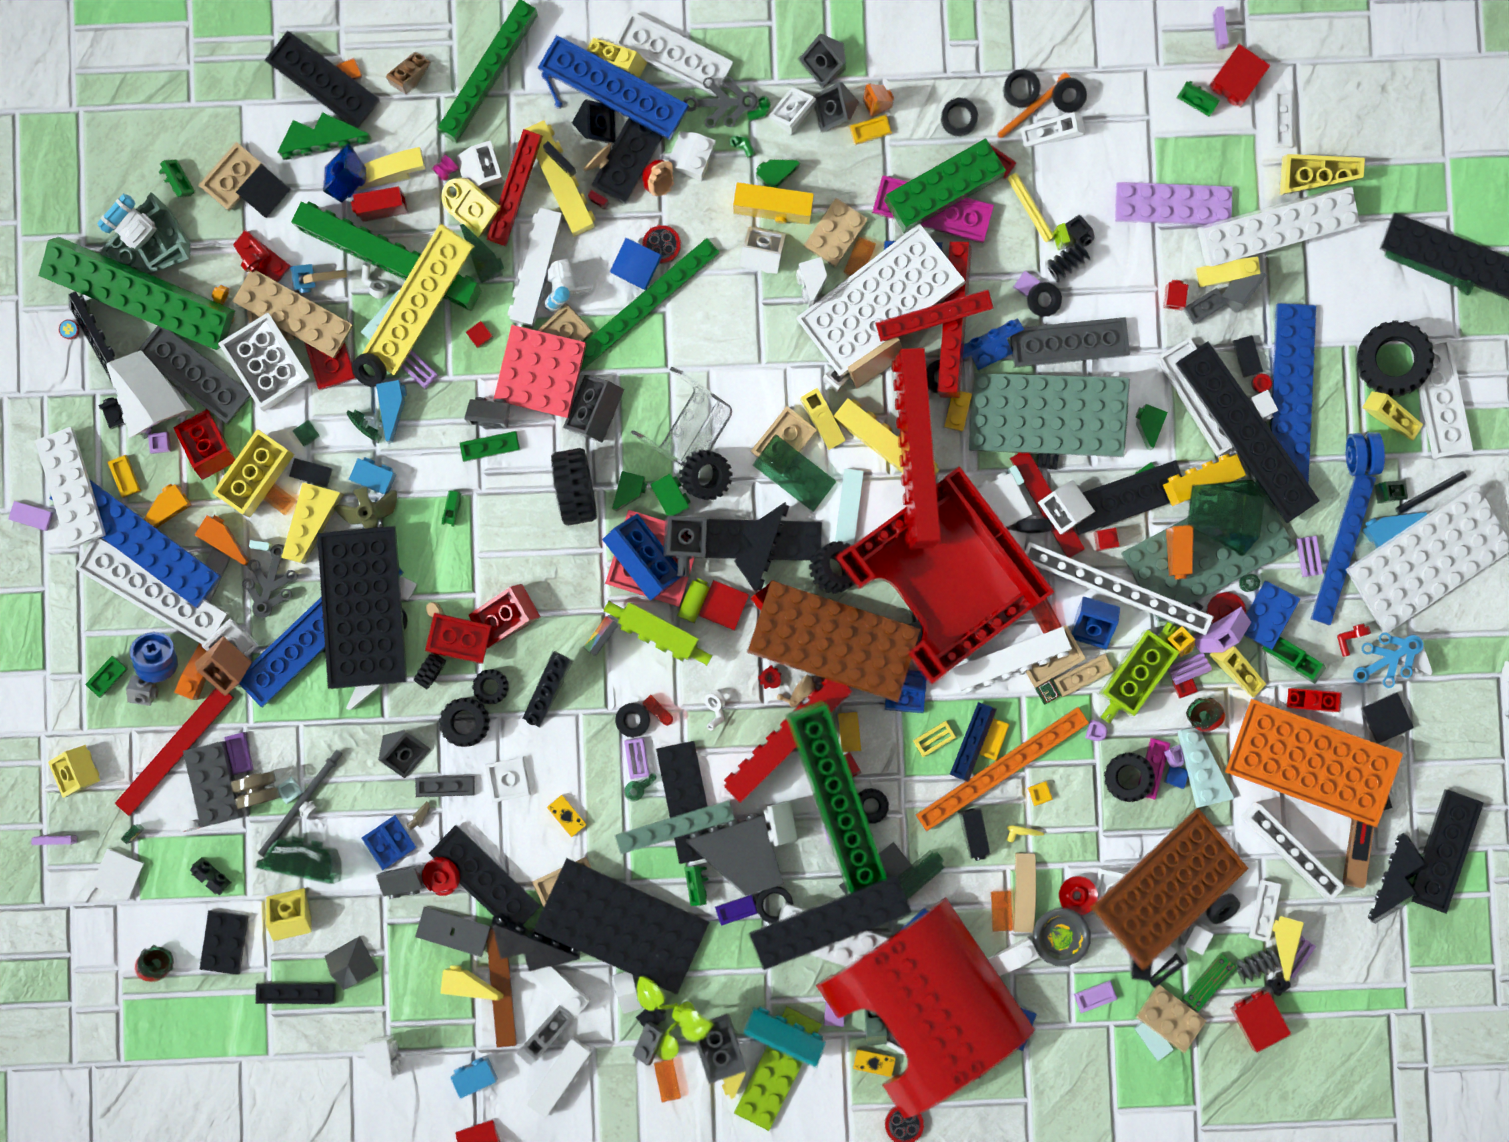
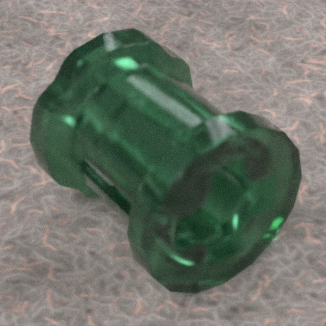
M1255 574L1245 575L1239 580V587L1244 592L1255 591L1260 586V580ZM1246 580H1250V582L1253 583V586H1249V584L1246 583Z

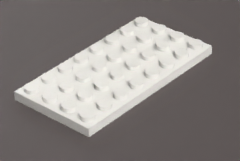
M919 223L796 317V319L842 378L849 372L848 366L885 342H880L875 322L939 304L966 282Z
M1474 483L1348 567L1346 571L1381 631L1389 633L1508 553L1509 539L1478 484Z

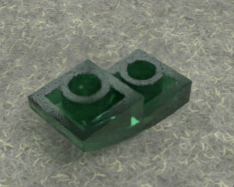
M348 410L346 414L356 428L371 440L379 443L382 438L377 434L379 430L369 425L365 428L368 423L364 418L365 414L354 410V412Z

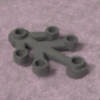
M726 76L722 80L723 86L730 88L738 96V98H730L715 84L713 78L706 77L703 81L704 87L710 89L719 98L696 99L694 96H687L683 102L687 103L688 100L694 101V106L689 107L687 110L689 112L696 110L697 107L720 106L711 116L705 119V125L708 128L715 127L717 120L730 106H738L732 115H728L724 119V124L727 127H733L735 121L745 110L751 111L757 106V96L750 91L744 92L734 83L732 77ZM707 79L712 80V86L707 87L705 81ZM725 79H731L732 84L726 86L724 84ZM747 97L752 99V103L749 105L744 102ZM710 118L714 120V125L712 126L707 124V120ZM727 118L733 119L732 125L726 123Z
M276 544L271 548V556L273 558L267 578L262 572L261 564L258 560L252 559L247 564L248 569L254 572L263 589L261 597L255 589L253 579L246 578L242 581L243 588L248 590L254 601L252 611L259 618L269 616L273 606L292 598L291 590L282 589L278 596L269 599L272 591L288 582H294L298 578L296 571L288 570L283 577L275 580L280 561L284 559L281 558L284 546ZM280 548L281 554L277 556L275 550ZM253 562L257 563V567L255 569L251 568V564ZM293 572L295 576L290 580L288 575ZM250 580L252 585L247 588L245 584ZM285 591L289 592L287 598L283 597V592ZM261 604L265 606V609L262 612L259 611V606Z

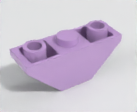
M1242 607L1210 625L1206 635L1201 633L1193 635L1196 640L1195 645L1200 653L1224 652L1241 641L1251 621Z

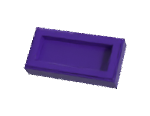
M752 894L715 906L721 926L758 914Z

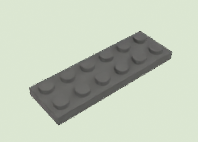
M1126 317L1023 327L1024 330L1011 336L1014 368L1130 356Z
M160 326L154 329L138 349V351L141 350L165 377L228 425L251 397L249 391L174 333Z

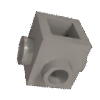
M132 675L126 687L127 702L151 706L153 699H156L158 696L159 688L156 687V683L145 682L138 676Z

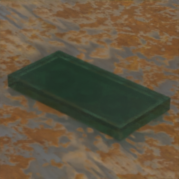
M776 434L752 465L812 512L816 510L836 483L835 479Z

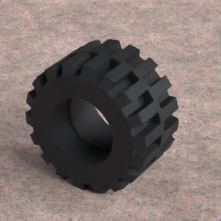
M700 449L699 452H691L692 456L687 455L685 457L687 461H682L681 463L683 469H679V474L682 475L679 480L684 483L682 485L683 489L687 490L688 494L707 501L709 499H717L716 496H723L722 492L728 491L727 485L732 483V480L729 478L733 476V473L729 471L731 465L726 463L728 460L716 452ZM710 464L713 469L712 479L706 485L701 486L698 479L699 472L702 467Z
M843 541L830 542L813 554L814 556L811 557L810 562L812 564L809 565V569L812 572L810 577H814L815 580L813 582L814 584H819L818 588L820 590L825 589L826 593L832 592L837 594L855 585V582L836 558V556L850 547L849 543L843 545ZM830 559H834L840 564L842 576L836 575L831 570Z
M459 698L452 700L440 713L439 729L443 733L442 736L448 740L447 742L458 747H469L480 743L490 729L488 710L475 699ZM461 711L471 712L476 720L474 730L468 734H461L454 727V718Z
M1124 753L1110 760L1111 762L1107 764L1106 772H1104V782L1107 790L1113 797L1124 802H1136L1150 794L1155 784V774L1153 767L1147 759L1135 753ZM1125 766H1134L1141 773V782L1134 789H1126L1118 781V774Z

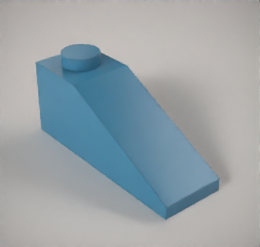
M399 380L376 384L387 443H393L405 404L404 396H407L406 386L402 385Z
M1427 513L1398 515L1379 519L1374 517L1365 523L1366 527L1362 531L1374 549H1376L1426 516Z

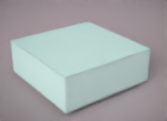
M1014 465L1007 470L1008 474L1012 473L1018 486L1024 483V479L1017 466Z
M250 540L249 547L271 552L273 544Z
M290 777L276 787L285 804H288L303 793L293 777Z

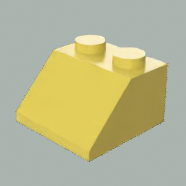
M86 745L65 751L48 762L63 798L100 781L99 772L92 762L91 753Z
M305 888L266 897V928L273 941L312 933L311 913Z

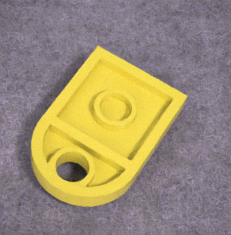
M466 178L452 179L445 184L442 190V202L445 209L477 237L483 235L501 208L479 187ZM451 186H453V187L456 188V190H457V195H456V196H453V195L451 194V192H450Z

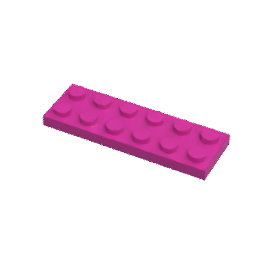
M882 175L872 214L895 220L884 202L885 196L907 182ZM965 198L923 222L921 226L984 243L994 205Z

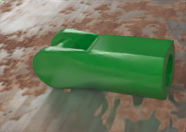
M448 490L442 525L446 523L451 524L452 527L455 526L461 497L460 492ZM454 511L453 517L447 516V512Z

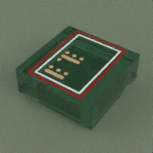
M1052 678L1034 688L1044 705L1061 696Z

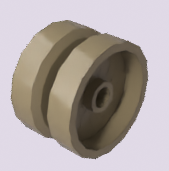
M274 771L243 777V779L231 782L234 793L246 791L245 795L235 799L237 809L280 798L278 788L265 789L264 787L276 781Z

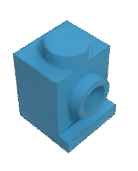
M312 264L290 267L294 290H299V294L309 293L311 288L316 287L315 282L304 284L299 281L300 276L304 277L305 275L314 274Z

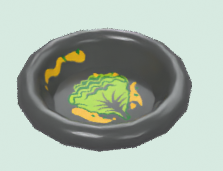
M1055 908L1045 912L1037 920L1033 930V945L1038 955L1045 962L1054 966H1070L1079 962L1086 955L1091 944V931L1087 921L1078 912L1068 908Z

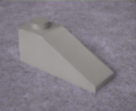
M559 1005L516 1054L529 1066H532L574 1018Z

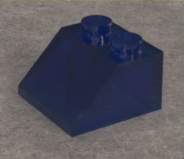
M349 144L324 168L323 192L341 203L347 198L352 197L354 191L359 186L362 187L366 182V167Z

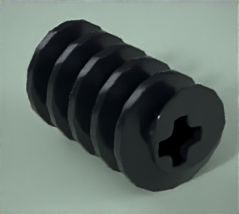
M1074 242L1072 247L1068 246L1066 251L1062 250L1060 256L1055 255L1053 257L1054 260L1049 259L1047 261L1048 270L1059 283V275L1066 278L1065 271L1072 274L1071 267L1079 269L1078 262L1085 265L1084 258L1090 261V256L1080 243Z

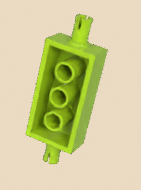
M608 601L603 612L618 619L621 630L629 634L633 632L639 634L638 639L648 644L650 641L656 643L655 648L665 653L667 650L673 652L672 656L682 662L684 659L689 661V659L693 658L707 666L713 656L698 648V638L628 602L625 608H622Z
M1167 622L1158 636L1148 629L1143 630L1099 692L1110 703L1100 716L1105 722L1111 724L1119 710H1123L1130 716H1135L1180 652L1170 646L1167 639L1178 629L1172 626L1173 624Z

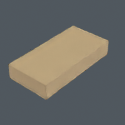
M338 270L309 274L303 277V281L305 284L342 279L347 277V271Z

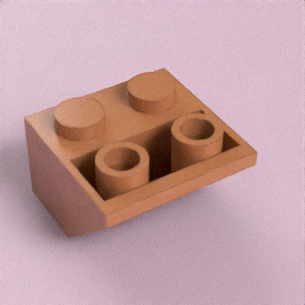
M223 636L195 662L196 670L226 696L240 683L252 661Z

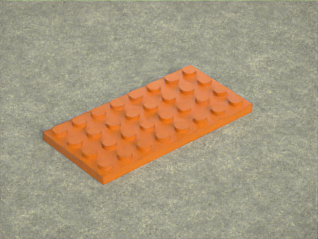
M1250 699L1225 773L1377 828L1403 753Z

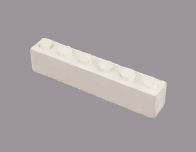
M540 207L538 213H534L532 221L535 224L534 229L529 232L527 240L530 242L528 250L525 249L523 254V261L525 263L523 268L519 269L518 287L515 286L513 291L514 304L510 305L508 310V316H510V320L513 323L533 328L535 326L548 277V269L551 266L563 220L562 213Z
M1061 627L952 669L960 690H965L966 693L977 690L976 686L980 684L988 686L995 683L994 679L1002 677V679L1012 677L1015 671L1020 670L1022 673L1031 670V665L1037 663L1040 666L1051 662L1050 658L1055 656L1058 659L1066 657L1072 649L1064 628Z
M1253 803L1241 815V818L1326 900L1332 901L1344 889L1345 886L1260 804Z

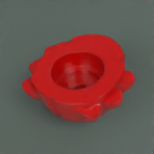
M770 665L762 671L758 679L761 680L760 684L764 685V689L769 687L774 689L780 686L782 673L778 672V668H773Z

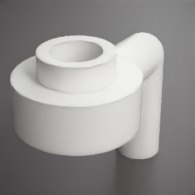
M364 262L362 282L370 287L369 293L377 299L388 296L389 284L381 280L373 281L370 279L371 264Z
M716 690L711 691L705 696L707 707L715 711L716 717L707 724V728L710 731L715 729L725 719L722 707L725 705V698Z

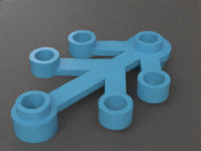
M1387 632L1380 634L1379 641L1381 644L1392 643L1402 646L1396 651L1373 646L1369 642L1364 643L1362 646L1364 654L1369 655L1372 653L1385 657L1366 668L1358 667L1353 673L1354 679L1359 683H1364L1369 679L1370 674L1389 664L1383 685L1386 688H1392L1395 685L1394 677L1399 658L1407 654L1405 666L1401 668L1400 674L1403 678L1411 677L1414 657L1423 649V641L1420 637L1410 635L1403 639L1391 636ZM1382 635H1387L1389 640L1383 642L1381 639ZM1416 642L1417 647L1412 649L1409 643ZM1370 645L1372 650L1366 652L1364 646ZM1405 668L1410 670V674L1407 676L1403 674V669ZM1358 672H1364L1365 677L1360 679L1357 675ZM1390 678L1392 679L1393 684L1387 685L1385 683V680Z

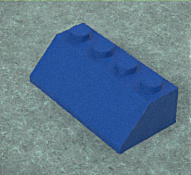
M638 513L613 528L602 539L650 601L682 578L677 576L678 564L672 557H663V545Z

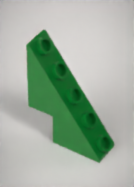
M322 112L314 129L292 120L277 153L283 160H290L296 155L309 156L316 151L329 152L335 147L348 148L354 143L360 145L367 144L372 138L369 133Z

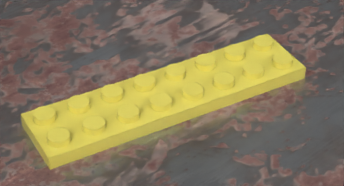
M439 224L363 353L374 354L384 363L388 372L396 375L474 246L443 224Z

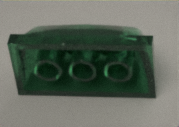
M292 836V839L278 838L269 846L264 858L257 860L255 867L328 884L340 882L342 876V860L338 849L323 846L321 841L311 840V843L303 842L304 838Z

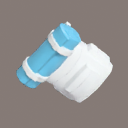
M123 193L120 198H117L111 208L102 215L97 224L106 233L110 234L114 230L121 236L120 239L128 247L140 249L152 237L157 228L154 226L155 223L146 214H141L134 208L136 204L134 199L130 195Z
M568 259L555 261L548 269V282L552 284V293L544 301V307L551 312L557 311L568 301L570 296L585 294L592 289V285L574 287Z

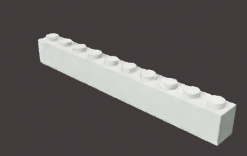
M1031 542L1028 543L1025 554L1038 568L1203 635H1206L1213 619L1211 615Z

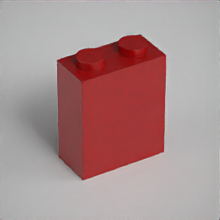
M1238 44L1209 86L1217 95L1226 97L1231 105L1241 107L1271 65L1241 44Z
M399 186L353 194L354 201H351L353 213H356V216L363 222L408 214L405 194Z
M1261 989L1251 993L1252 997L1246 1000L1244 998L1234 1002V1006L1230 1008L1250 1047L1256 1053L1292 1035L1270 993Z

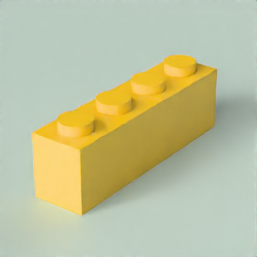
M1228 453L1219 457V462L1213 463L1211 460L1202 464V469L1197 470L1194 467L1185 471L1186 475L1183 477L1177 474L1168 478L1169 482L1164 484L1163 487L1171 505L1175 506L1246 476L1238 455L1230 457Z

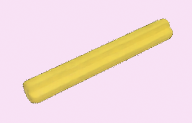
M1017 173L1008 177L1009 183L1044 242L1052 240L1054 235L1020 177Z

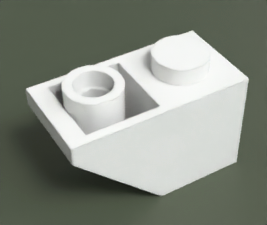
M1410 642L1409 646L1415 649L1417 644L1416 642ZM1396 645L1394 651L1401 648L1402 646ZM1424 646L1422 651L1415 655L1412 665L1413 673L1420 677L1432 674ZM1407 654L1399 658L1397 666H1405Z

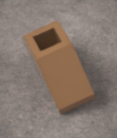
M414 52L386 75V78L391 86L407 95L417 86L430 66L431 61L423 55Z

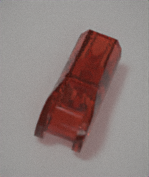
M652 695L648 696L642 703L662 724L668 726L673 722L672 715Z

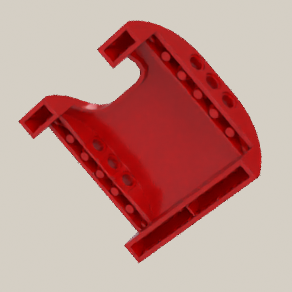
M960 466L936 484L940 541L933 548H909V544L906 543L908 524L904 522V513H907L905 507L856 544L851 545L836 556L859 589L875 580H883L895 588L922 626V638L918 645L910 650L908 654L931 685L1034 606L1054 593L1053 589Z
M946 897L930 907L929 912L834 976L832 974L816 984V987L837 1018L844 1017L860 1009L876 1012L883 1019L907 1057L905 1072L902 1075L896 1074L882 1084L903 1118L917 1115L956 1093L1008 1057L1035 1031Z

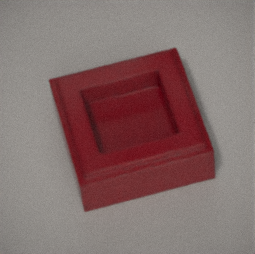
M593 190L589 192V201L603 209L607 208L609 205L607 198Z

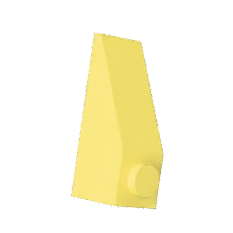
M1258 257L1237 259L1212 267L1196 268L1199 287L1229 284L1233 280L1261 274Z
M1372 391L1362 407L1374 418L1414 441L1423 426L1419 420L1388 394Z
M1232 646L1224 652L1210 654L1219 667L1252 698L1266 685L1264 680L1236 647Z
M1280 916L1279 921L1275 920L1272 931L1276 932L1275 938L1285 981H1290L1304 923Z
M450 965V968L443 970L441 994L491 1000L503 998V993L469 970L462 969V966Z

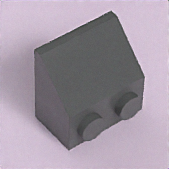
M475 397V400H469L464 420L469 425L508 429L510 405L503 399H494V402L487 401V398Z
M421 865L376 874L383 897L389 896V899L401 897L400 893L408 892V895L419 894L420 890L425 888L422 880Z

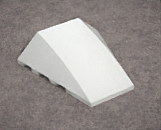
M141 350L107 363L113 387L117 391V401L123 411L122 417L124 423L127 424L129 439L145 433L155 424L175 416L179 419L195 412L191 405Z

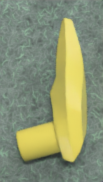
M1011 825L1007 827V830L1010 832L1006 840L1014 843L1017 834L1023 836H1043L1044 833Z

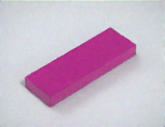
M1150 738L1145 759L1150 762L1154 769L1155 784L1150 794L1146 797L1156 800L1167 759L1164 752L1169 749L1171 743Z

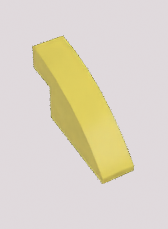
M420 147L400 151L375 159L351 170L350 177L353 190L356 191L410 179L409 173L426 169L422 150Z

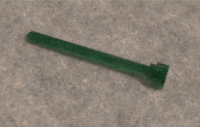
M1386 251L1384 254L1385 258L1457 287L1460 293L1466 296L1470 295L1475 282L1469 279L1458 280L1390 251Z

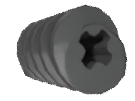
M1268 947L1266 948V953L1260 950L1258 956L1253 953L1251 954V959L1248 956L1244 957V962L1238 959L1236 969L1241 981L1245 985L1247 977L1252 982L1254 974L1259 979L1261 978V971L1267 976V969L1274 973L1275 966L1277 965L1280 970L1281 966L1274 951Z

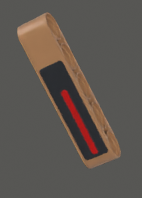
M1351 819L1343 885L1364 889L1368 874L1374 827Z

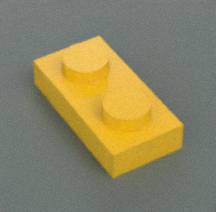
M960 391V398L950 399L944 428L963 432L972 393Z
M858 712L839 713L840 741L843 752L861 751Z

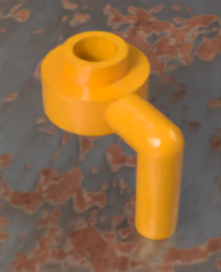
M223 285L215 287L212 292L213 301L223 305L228 298L229 288Z

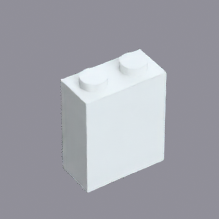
M1003 472L995 476V481L989 483L987 480L977 485L979 493L1006 528L1032 515L1012 473L1006 475Z

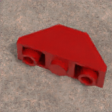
M1288 688L1287 708L1341 712V692Z

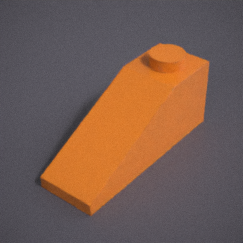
M870 83L866 85L863 103L872 118L892 108L894 97L890 90H886L884 85Z
M206 515L195 536L247 566L249 560L228 526L223 524L225 520L216 515L213 517Z
M199 643L174 691V693L191 700L199 699L207 680L196 670L195 662L207 652L201 643Z

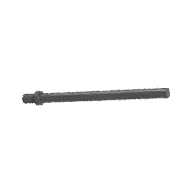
M336 749L333 755L325 760L326 764L259 850L258 854L265 857L297 815L301 805L310 798L332 767H336V762L343 753Z

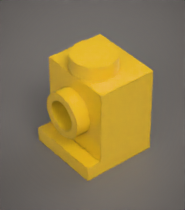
M1183 626L1167 638L1169 645L1180 652L1178 654L1180 658L1183 655L1189 654L1194 649L1196 640Z

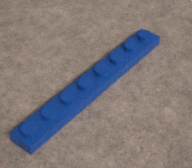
M1366 474L1354 477L1310 620L1326 625H1331L1347 574L1346 569L1349 567L1375 484V477Z

